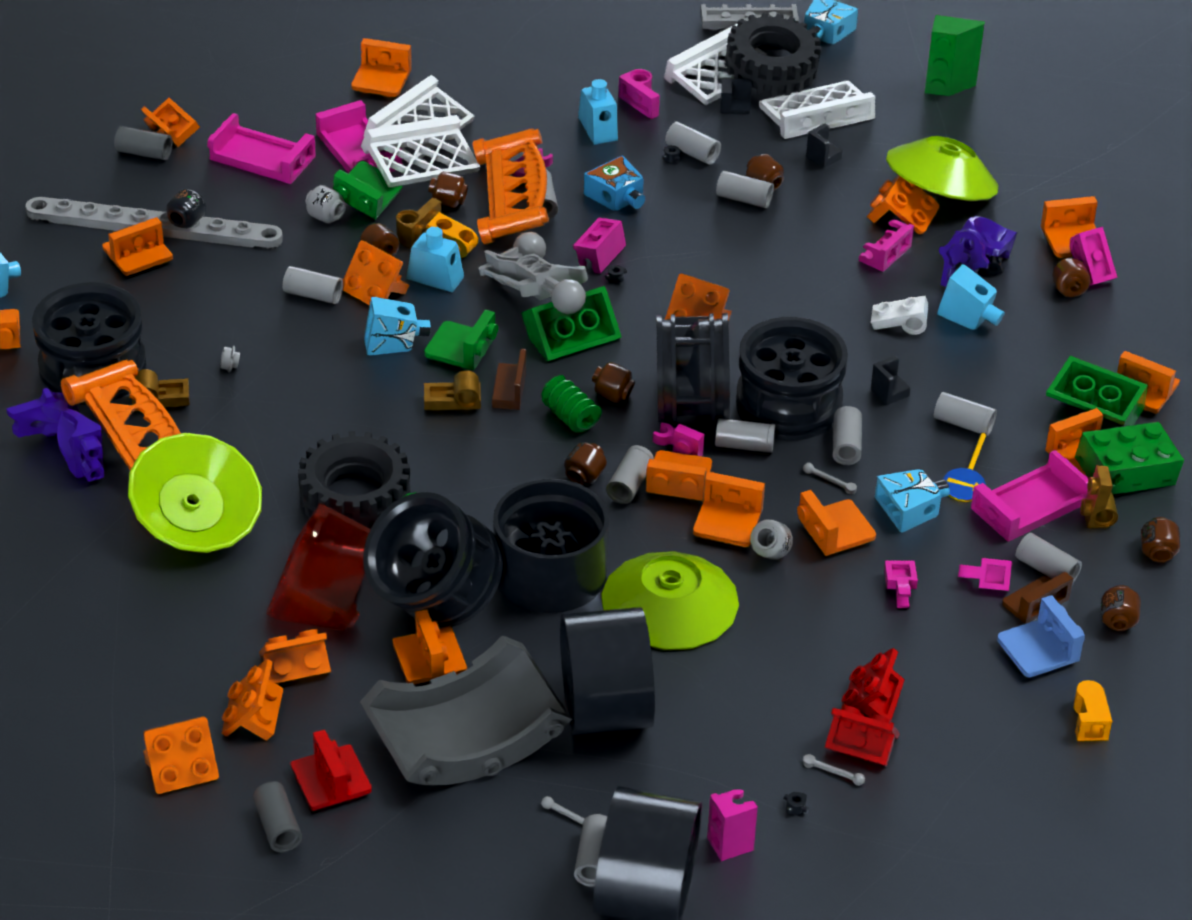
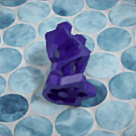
M982 216L970 217L960 231L956 230L948 244L939 247L938 252L944 259L940 285L947 286L948 280L956 272V266L959 262L977 274L978 269L988 268V258L991 255L1009 259L1017 232L1006 229Z
M44 388L39 399L6 408L8 416L15 420L12 425V431L18 438L35 434H43L50 437L57 434L59 449L69 470L76 478L85 476L87 481L90 482L104 477L101 425L82 415L76 405H69L63 393H54L48 388Z

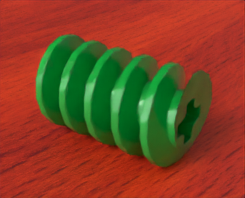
M564 375L552 378L543 387L541 393L542 402L558 418L562 419L572 431L576 433L588 431L599 421L602 413L601 408L592 399L588 398L585 393L581 392L580 388L575 386L572 381L566 380Z

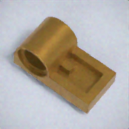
M431 198L417 212L414 210H402L397 213L396 234L399 243L412 248L422 233H426L427 224L439 212L441 213L440 200Z
M142 369L138 371V376L135 379L144 385L164 407L190 405L188 378L158 380L157 374L152 370Z
M461 371L455 375L453 383H424V410L481 409V388L477 374L472 371Z
M1096 465L1093 477L1088 479V493L1086 498L1082 499L1080 512L1082 516H1085L1087 528H1107L1114 525L1118 520L1114 496L1111 492L1113 485L1108 466Z

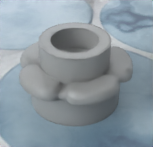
M232 345V348L223 347L220 368L228 370V373L231 372L232 368L237 369L240 352L235 351V346Z

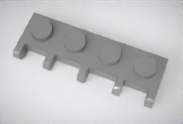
M701 4L700 6L702 29H728L737 24L740 19L748 21L749 15L754 14L756 18L762 16V13H768L769 17H776V13L784 14L785 19H789L791 16L799 24L796 4H791L790 8H775V4H770L769 8H751V4H746V8H728L727 4H722V8H706V4Z

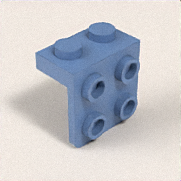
M1050 595L1041 599L1038 620L1000 632L997 641L1024 676L1034 677L1080 661L1085 635L1082 628L1076 625L1067 614L1066 609Z

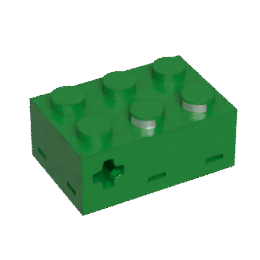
M1160 422L1082 432L1075 454L1077 462L1088 478L1093 477L1096 465L1108 466L1113 485L1112 494L1176 485L1184 463L1183 457Z

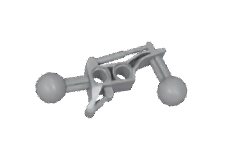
M535 232L522 233L514 241L513 248L501 254L489 250L485 251L487 263L479 267L480 276L487 275L503 285L519 290L521 297L534 296L539 300L551 297L554 307L559 312L565 314L576 313L583 307L586 300V293L581 285L588 280L586 267L554 265L544 260L546 243Z

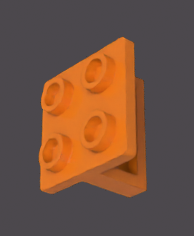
M157 217L108 234L109 241L102 244L105 253L125 276L136 274L173 260V254L164 244L162 222Z
M361 240L344 276L343 291L370 305L371 297L388 299L391 292L405 295L409 284L401 280L402 276L399 274L403 261Z
M680 273L665 319H671V314H675V317L709 316V313H713L714 319H719L722 313H728L729 321L732 311L725 309L730 289Z
M1124 351L1120 356L1117 373L1148 385L1144 410L1157 414L1179 386L1180 380L1175 378L1176 371L1127 351Z
M427 609L415 612L416 634L393 638V647L407 683L420 684L453 671L458 675L467 670L466 662L452 627L439 629L437 621H431Z
M317 629L300 632L298 636H295L296 639L287 640L286 635L268 639V642L265 643L259 654L260 658L263 657V661L269 659L273 662L269 680L279 684L330 673L331 669L325 646L326 633L318 634Z
M266 659L259 666H253L245 678L240 682L236 681L232 684L227 694L229 698L228 706L222 715L224 723L221 734L228 737L238 727L242 726L266 741L274 735L284 688L269 680L272 661Z
M205 716L143 732L146 750L143 751L144 759L151 769L154 788L157 794L219 778L208 720Z

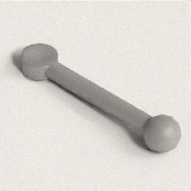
M806 463L803 466L806 474L813 473L844 488L847 494H855L857 491L855 483H845L814 468L812 463Z
M811 754L803 757V765L807 768L818 767L853 780L856 785H862L865 782V777L862 773L853 774L817 761L815 756Z
M549 796L542 799L541 804L545 809L552 808L583 825V817L554 803L553 798Z

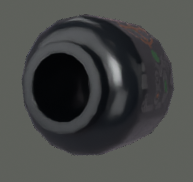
M189 189L179 191L167 204L168 219L176 227L186 229L193 227L206 213V205L202 196Z

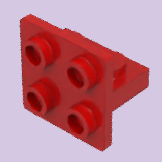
M891 648L883 654L878 653L871 662L863 667L861 665L856 667L849 676L850 684L841 699L842 705L857 708L869 718L872 717V714H878L892 720L905 681L903 677L893 670L898 651Z
M842 705L841 709L833 707L831 711L833 720L825 748L887 767L894 741L900 735L894 723L890 722L891 719L878 714H872V717L868 718L860 713L861 710L847 705Z
M325 729L313 732L314 755L291 761L293 774L312 811L372 792V786L352 746L347 744L338 747L335 740H330Z

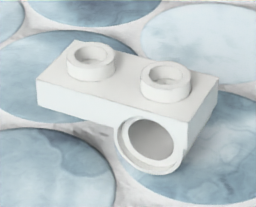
M926 296L909 297L903 300L873 305L871 317L873 329L878 330L902 325L903 330L908 334H921L925 331L927 325L928 302Z

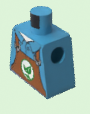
M620 156L584 173V195L613 211L628 205L638 209L645 202V196L643 195L644 179L624 156Z

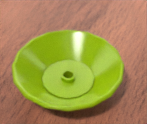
M930 136L897 146L887 152L886 162L891 169L909 183L926 191L966 201L988 200L998 194L997 182L974 150L957 140L942 136Z
M181 433L160 438L140 452L129 472L128 498L137 520L156 539L178 550L209 553L232 547L252 531L262 510V487L251 463L235 447L209 435ZM187 500H192L196 504L192 505Z
M676 551L646 553L625 561L608 576L601 593L603 610L642 607L647 622L651 648L663 651L694 649L717 640L733 625L739 608L736 586L721 568L702 557Z

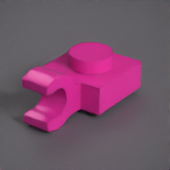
M668 423L660 424V433L657 431L653 432L652 441L657 445L665 446L671 444L673 445V452L703 456V433L681 424L673 428Z
M981 558L980 567L959 565L958 577L979 579L978 588L1009 591L1012 561Z
M885 560L886 588L896 589L897 608H909L911 589H917L918 583L915 561Z

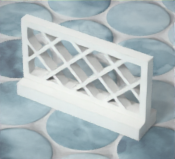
M731 27L668 59L664 78L669 83L677 81L704 105H708L721 98L722 83H717V80L722 78L734 79V75L718 71V67L727 68L725 67V60H718V58L726 56L728 34L731 31ZM754 48L756 51L760 52L761 54L766 55V54H765L762 50H760L759 48ZM705 65L714 66V71L701 69V67ZM695 75L697 80L687 79L685 76ZM700 76L714 78V82L700 81ZM700 88L712 89L713 92L706 95Z
M430 75L371 116L363 136L365 137L368 129L401 124V121L416 122L441 118L434 117L433 111L443 112L446 117L451 116L450 113L460 115L463 118L460 120L459 130H461L473 121L474 115L437 87L439 80ZM436 97L444 105L432 104V99ZM416 110L428 111L429 116L417 115ZM431 143L422 144V146L431 150L437 147ZM401 148L402 151H405V152L411 154V153L408 152L406 149ZM418 152L416 157L421 159L425 155Z
M844 81L804 90L799 93H791V95L787 96L781 95L759 100V108L780 126V135L784 139L808 134L809 131L824 123L829 125V129L875 119V95L871 92L863 94L850 81Z
M457 115L368 129L361 145L365 154H371L388 187L429 181L432 177L437 178L442 171L463 175L478 172L480 169V165L459 130L461 121ZM455 138L459 146L457 148L444 141ZM431 143L438 148L435 152L422 146V144ZM409 147L416 151L414 155L400 150V148ZM440 148L454 154L453 159L439 154ZM385 150L393 154V156L389 159L382 156L379 151ZM418 152L432 158L431 162L428 163L417 158ZM398 156L410 162L408 167L395 162V157ZM458 156L467 160L469 165H463L456 162V157ZM437 160L449 167L441 169L434 166L433 163ZM412 164H415L425 169L426 172L418 173L410 168ZM389 169H395L404 175L393 178Z

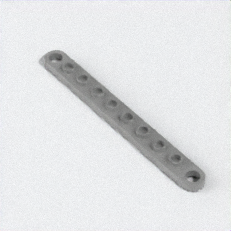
M35 197L26 203L28 218H31V220L36 219V221L40 219L41 221L48 220L49 223L119 231L157 217L162 222L163 237L250 248L259 246L263 249L265 247L266 249L270 247L271 249H274V247L278 248V245L281 246V243H283L282 230L275 225L202 217L193 227L186 229L174 226L168 219L167 211H153L143 208L137 209L47 197Z

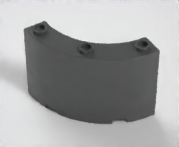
M502 635L490 648L471 661L473 664L471 668L458 675L453 671L430 679L429 685L415 687L413 683H394L379 679L360 703L406 781L424 785H449L475 780L486 775L493 776L499 773L500 770L521 761L552 738L562 733L564 727L572 718L523 643Z

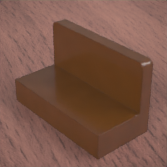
M520 349L518 364L498 363L492 408L520 410L526 377V349Z
M1063 572L1052 579L1042 576L1003 598L1002 605L1024 624L1030 623L1038 618L1042 598L1052 595L1060 605L1070 599L1073 577L1067 572Z

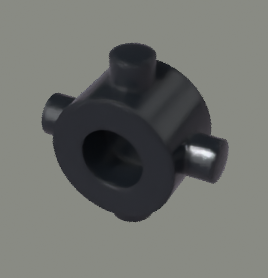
M670 145L663 149V160L670 163L680 161V153L682 151L677 146Z
M989 257V266L985 268V272L990 275L1003 273L1002 258Z
M620 265L609 266L605 279L612 283H621L624 281V274L627 273V270Z
M792 792L789 795L785 794L783 799L787 801L786 812L793 815L807 813L809 807L806 806L807 795L800 792Z

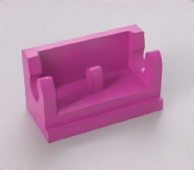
M599 217L573 245L580 266H587L585 260L587 258L592 262L594 273L601 274L626 246L622 221Z
M891 220L888 224L898 230L896 232L887 230L885 235L875 244L865 243L863 248L867 251L859 255V261L884 272L912 246L914 225Z
M740 789L717 795V793L710 795L707 839L721 861L754 850L758 807L754 801L744 802L739 805L733 803L734 799H740L744 796V791Z

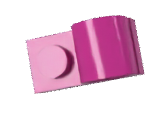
M635 69L619 76L618 97L650 119L659 116L660 95L652 90V74L644 69Z
M1103 227L1081 232L1070 238L1069 247L1073 258L1079 261L1082 260L1090 275L1089 286L1117 278Z

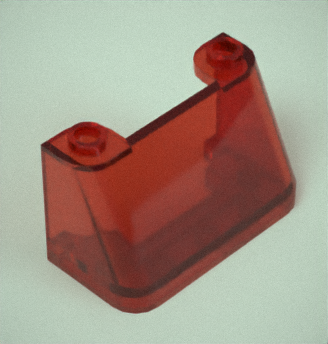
M319 503L300 531L291 549L266 615L279 621L344 631L347 626L352 628L360 614L356 610L357 603L354 601L365 574L363 554L371 529Z

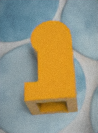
M440 212L427 224L426 230L430 227H439L442 229L443 238L455 241L458 244L461 258L466 257L478 245V236L472 229Z
M1082 681L1077 685L1073 708L1078 713L1075 729L1077 741L1109 740L1112 717L1104 689L1095 681Z

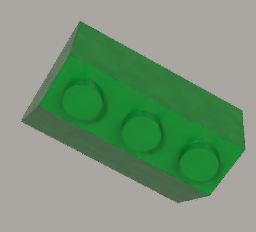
M935 15L925 93L951 96L976 86L985 21Z
M605 286L585 291L586 300L583 307L573 314L559 312L552 302L533 307L521 313L529 339L546 361L622 338Z
M1069 356L1046 391V396L1085 411L1097 408L1103 414V418L1124 426H1130L1135 424L1145 408L1148 385Z

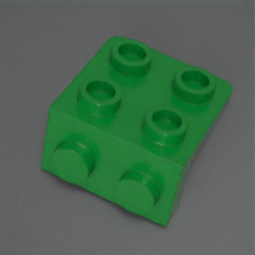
M365 161L358 162L349 174L339 169L333 178V189L341 193L344 202L375 220L399 194L403 186L388 187L379 169Z
M485 309L474 327L444 321L425 348V357L475 370L497 336L498 324H495V312Z

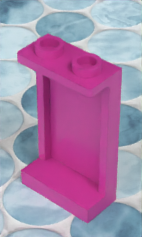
M362 100L315 114L317 136L348 174L360 161H365L378 168L371 154H365L361 148L364 140L363 135L368 123L366 105ZM385 150L379 151L382 156L389 159L393 156V154ZM396 156L394 161L402 165V158ZM392 168L389 169L390 172L397 171Z
M232 113L227 120L223 121L216 132L210 135L207 142L210 160L288 184H292L316 157L315 136L305 133L295 143L241 127L238 114Z
M1054 450L1049 453L1046 465L998 488L991 490L984 483L975 486L971 509L1009 542L1080 508L1082 499L1086 498L1088 493L1087 483L1089 478L1073 466L1068 459Z

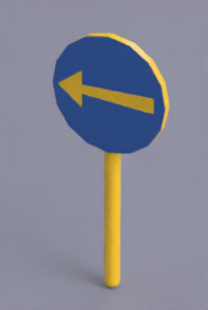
M981 433L968 468L953 469L944 476L943 479L949 485L950 498L962 502L972 501L974 487L981 483L986 485L984 478L973 470L986 437L985 433Z

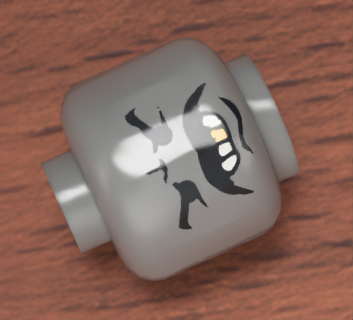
M319 185L306 196L305 202L308 214L324 223H332L339 220L345 212L346 204L341 193L328 186Z
M764 520L753 528L750 535V543L758 555L767 559H780L790 551L793 537L790 529L785 524L775 520Z

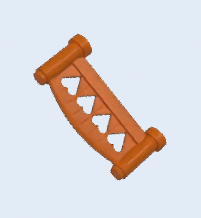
M531 128L486 141L484 138L473 141V149L478 164L487 165L490 219L489 217L477 219L479 234L484 245L495 242V238L541 227L549 222L547 210L543 207L547 191V172L543 157L537 148L539 144H542L539 129L534 130ZM524 152L523 157L525 159L523 161H508L518 153ZM525 167V176L520 178L510 176L518 169ZM523 183H527V184L525 185V187H526V189H527L526 192H524V193H514V192H511L513 189H515V188L518 187L519 185H521V184H523ZM528 199L527 208H512L521 200Z
M123 360L80 377L72 375L62 379L61 389L68 404L74 406L84 401L86 402L129 470L133 467L140 452L147 448L139 446L147 433L153 432L157 434L158 440L181 434L165 407L144 385L135 379L138 376V368L133 360ZM125 389L130 393L129 398L133 399L136 403L134 405H124L110 402L119 390ZM140 411L144 414L143 419L148 421L150 425L148 427L125 425L132 412Z

